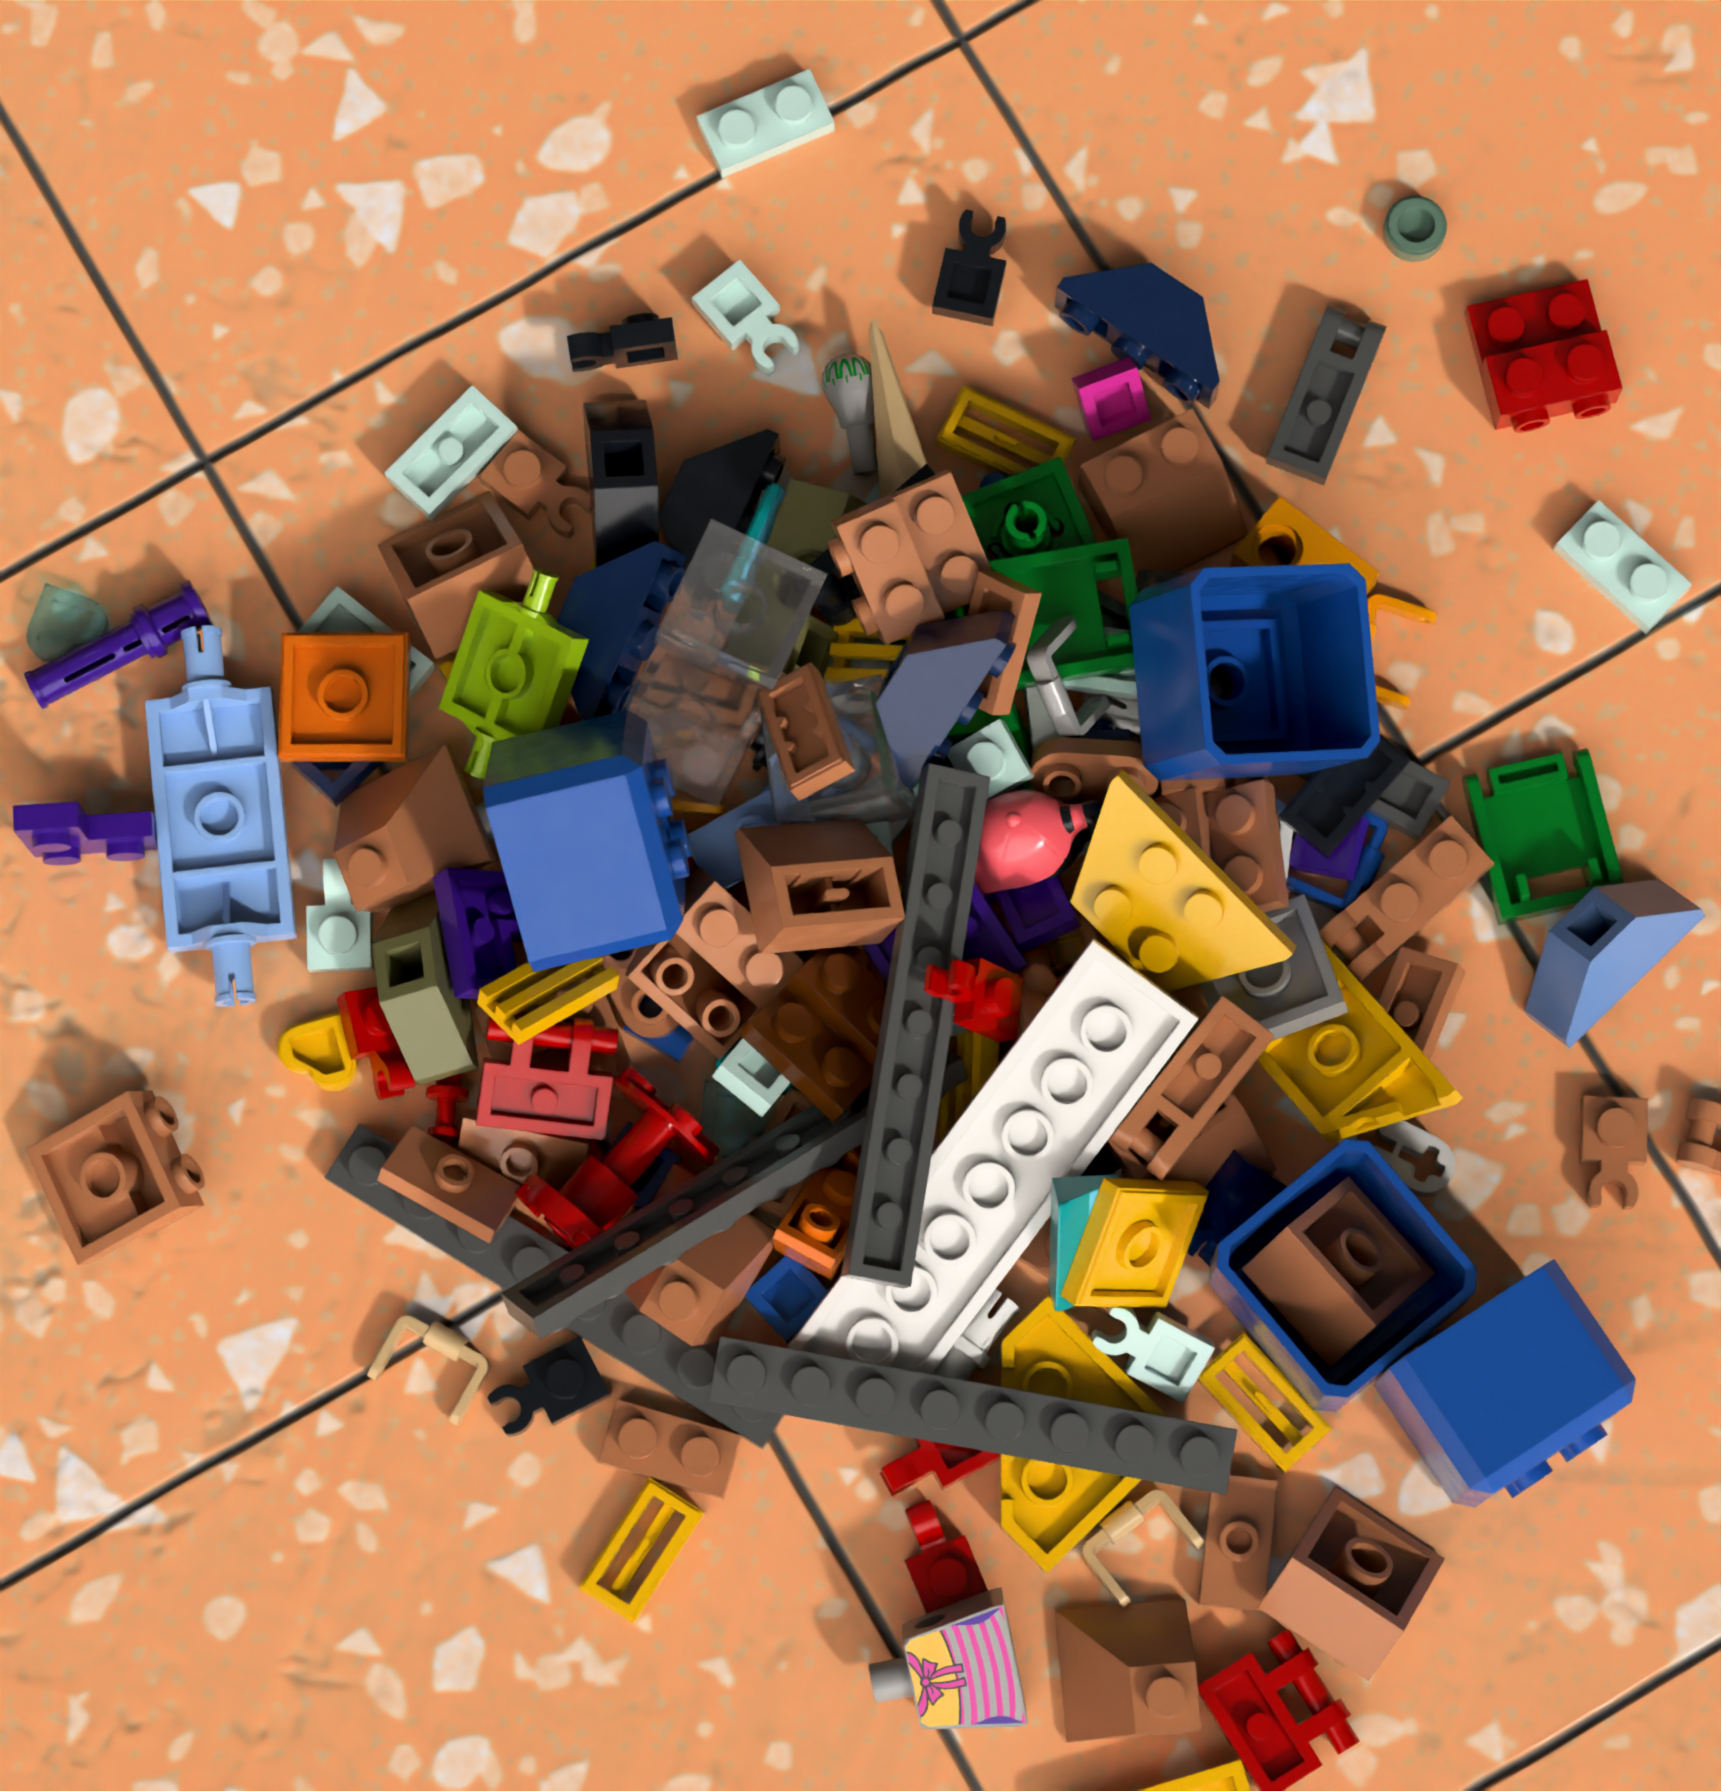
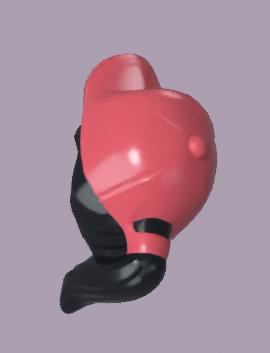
M1028 789L1011 791L987 799L975 880L984 894L1027 887L1042 880L1057 877L1069 869L1083 850L1085 844L1091 841L1103 803L1097 800H1089L1082 804L1065 805L1052 795Z

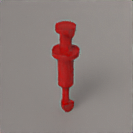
M462 1073L437 1080L435 1085L426 1088V1098L437 1102L435 1126L428 1128V1134L442 1142L458 1141L460 1138V1130L454 1126L456 1103H464L469 1100V1091L461 1087Z

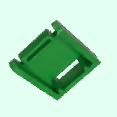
M1128 538L988 561L992 571H997L1042 593L1016 690L1037 687L1027 662L1028 650L1056 620L1064 616H1073L1077 628L1051 656L1062 682L1135 670L1129 605L1137 597L1138 592ZM1120 577L1130 632L1106 635L1105 638L1096 581Z
M1587 748L1573 752V765L1577 777L1567 779L1569 776L1563 753L1488 769L1487 782L1491 797H1483L1476 773L1462 777L1463 790L1477 844L1495 863L1485 873L1498 925L1569 910L1593 887L1624 883L1593 763ZM1582 868L1586 884L1585 888L1530 900L1531 894L1527 880Z

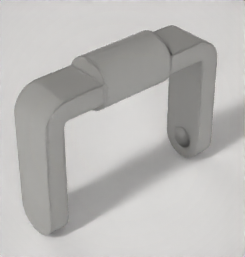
M1064 616L1056 620L1030 647L1027 654V662L1035 679L1037 689L1057 733L1062 737L1086 734L1110 707L1107 695H1096L1090 698L1075 714L1062 679L1053 663L1052 654L1077 628L1073 616Z

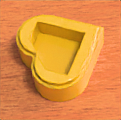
M339 1012L296 1023L286 1028L279 1037L277 1054L282 1064L290 1072L298 1075H310L317 1086L330 1092L341 1091L349 1087L355 1080L358 1072L357 1059L351 1060Z

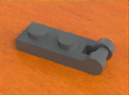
M1329 304L1266 459V464L1321 485H1325L1387 326L1371 320L1368 321L1367 325L1345 318V310ZM1338 341L1356 348L1357 351L1354 358L1350 359L1332 352L1331 348L1334 342Z

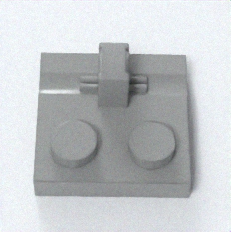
M1305 894L1289 899V907L1264 912L1297 946L1294 953L1285 961L1200 983L1210 1011L1219 999L1224 996L1274 1034L1273 1040L1349 1012Z

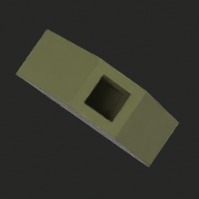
M436 894L426 895L391 909L372 942L379 1004L415 1082L423 1085L478 1069L470 999L454 997Z

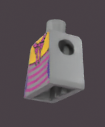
M1002 1587L988 1590L907 1621L902 1625V1640L906 1657L869 1664L875 1702L881 1703L914 1696L921 1728H992L1028 1725L1026 1704Z

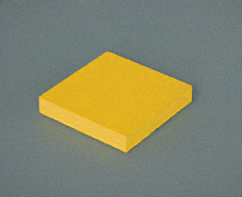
M1103 1178L1060 1296L1074 1306L1166 1308L1209 1191L1195 1181Z

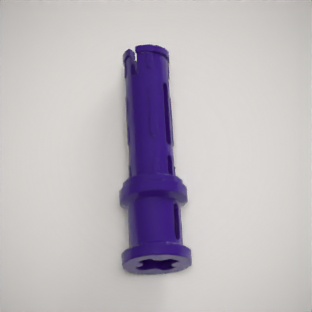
M190 579L181 583V591L148 608L142 604L134 607L133 612L129 614L130 621L87 643L81 644L70 652L33 671L25 672V679L40 707L45 709L49 707V704L103 678L105 675L148 653L151 658L156 656L161 658L167 655L168 647L182 640L181 631L186 628L195 626L198 632L202 630V625L214 626Z

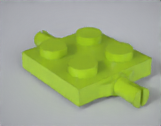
M533 568V574L523 603L515 602L495 591H478L439 705V709L462 720L467 728L476 736L467 765L464 768L466 773H471L470 775L474 777L485 778L493 742L557 727L561 722L589 639L560 625L547 612L552 593L559 579L558 575L552 574L553 572Z

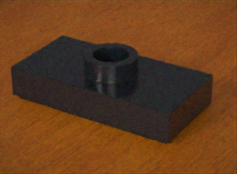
M1380 734V742L1368 758L1316 771L1279 814L1278 819L1328 859L1410 763L1411 759Z

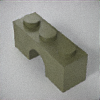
M790 479L784 499L776 511L775 523L762 559L756 567L754 580L740 619L734 626L732 640L726 657L737 663L763 671L764 676L774 679H780L811 662L820 671L822 678H824L831 658L829 655L831 642H837L838 633L833 630V627L811 615L810 602L798 589V578L800 573L810 563L828 549L827 541L836 538L830 521L863 507L867 503L850 493Z

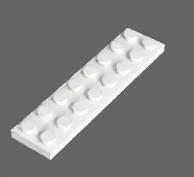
M1092 938L932 1152L911 1287L903 1289L841 1277L840 1275L786 1348L932 1374L1051 1216L1052 1178L1082 1175L1199 1019L1198 1015Z

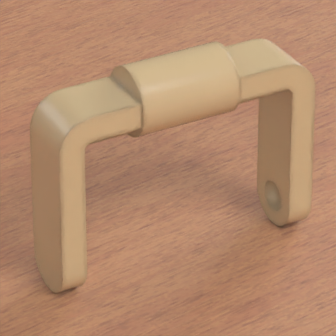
M412 1316L400 1317L376 1356L367 1376L375 1381L378 1380L406 1329L424 1338L423 1344L456 1362L462 1359L477 1368L449 1418V1422L458 1426L489 1373V1362L483 1355L467 1347L468 1338L436 1320L429 1326Z
M1162 1490L1150 1491L1135 1504L1127 1500L1098 1523L1101 1530L1087 1540L1083 1546L1082 1555L1085 1563L1122 1608L1130 1604L1131 1601L1095 1554L1108 1543L1115 1544L1145 1521L1143 1516L1159 1504L1196 1550L1205 1545L1199 1533L1171 1498Z

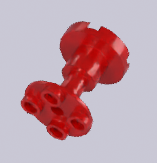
M629 1066L620 1076L614 1078L613 1083L643 1115L603 1161L600 1162L590 1155L559 1191L555 1190L537 1175L531 1173L514 1192L515 1196L537 1218L542 1213L545 1216L543 1218L545 1222L554 1229L552 1232L572 1249L577 1248L612 1227L623 1217L639 1198L631 1189L632 1185L672 1140L693 1157L709 1166L714 1162V1157L720 1151L701 1132L703 1127L688 1112L676 1103L668 1107L655 1095L657 1090L643 1076Z

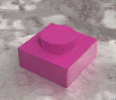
M1131 357L1071 378L1085 429L1092 441L1151 420L1139 372Z

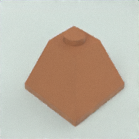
M443 744L358 788L340 804L333 853L356 911L389 913L395 907L435 892L432 877L446 868L478 870L496 861L451 744Z
M674 1163L652 1202L696 1175L680 1164ZM749 1212L739 1218L729 1229L715 1233L683 1252L682 1256L675 1262L660 1266L629 1285L625 1293L640 1312L689 1345L696 1346L716 1343L724 1333L774 1247L773 1236L777 1228L756 1214Z
M1185 1599L1128 1604L1124 1608L1120 1605L1055 1610L1067 1743L1198 1732L1202 1729L1196 1663Z

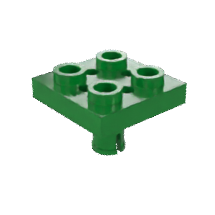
M1061 456L961 496L988 561H993L987 555L990 547L993 556H997L999 560L1097 543ZM1009 507L1007 515L1005 516L1004 512ZM1061 524L1064 528L1063 534L1059 537H1051L1050 527L1054 532H1059ZM998 546H1001V547H1002V550L1004 551L1005 555L1003 554V552L1000 550V548H999Z

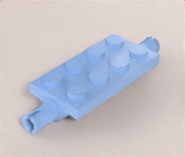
M202 625L203 652L201 636L197 634L195 626L181 631L187 683L181 687V693L170 698L146 700L145 711L167 949L170 953L201 949L212 951L216 993L214 998L215 1005L232 1007L235 1006L234 979L236 998L240 1000L241 1006L254 1003L257 1000L256 993H254L250 947L256 945V943L296 939L297 929L281 762L278 758V731L274 692L271 686L251 689L232 687V683L225 680L221 644L222 628L213 625Z

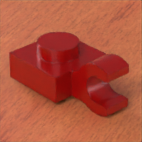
M982 958L963 961L952 960L950 971L933 964L926 966L923 990L929 995L955 1004L953 1023L995 1042L1015 1040L1017 1038L1024 983L1023 977Z
M377 987L343 992L336 1000L351 1060L369 1057L373 1084L379 1100L405 1095L404 1089L415 1087V1080L379 1004Z
M914 1438L919 1448L882 1467L880 1476L891 1496L903 1492L931 1474L934 1475L941 1490H944L995 1463L1001 1456L999 1453Z
M930 1499L905 1509L922 1553L908 1558L904 1562L926 1614L988 1591L966 1536L963 1535L949 1542L946 1541Z

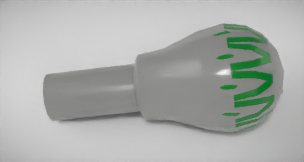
M844 353L831 359L825 366L822 374V388L826 398L837 414L840 427L846 429L854 475H865L878 471V462L871 430V424L875 421L871 363L865 357L856 353Z

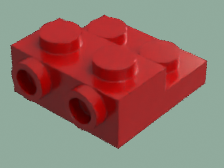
M1588 279L1466 307L1464 315L1495 430L1513 426V430L1516 433L1530 432L1548 425L1551 417L1574 413L1576 419L1592 418L1608 412L1611 409V404L1617 402L1623 387L1607 330H1601Z

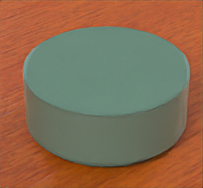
M1408 196L1400 199L1392 205L1385 218L1383 238L1387 248L1396 257L1409 262H1420L1431 258L1441 248L1446 235L1447 221L1445 214L1439 205L1429 198Z

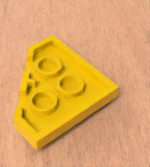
M1049 1296L1001 1342V1387L1167 1416L1105 1353L1094 1346L1089 1336L1063 1310H1054L1052 1299ZM1001 1454L1000 1528L1047 1575L1142 1479Z

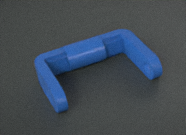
M1370 812L1365 814V817L1370 821L1368 828L1374 831L1367 846L1363 845L1354 880H1346L1349 885L1342 899L1290 876L1287 877V890L1298 895L1305 894L1306 899L1337 913L1345 910L1358 898L1361 889L1366 891L1372 886L1385 858V855L1379 850L1387 834L1386 822Z

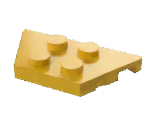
M1123 769L1114 776L1110 782L1070 903L1138 972L1165 992L1287 960L1294 953L1297 946Z
M1323 941L1349 1012L1271 1041L1257 1059L1267 1073L1329 1143L1453 1106L1461 1101L1463 1097Z

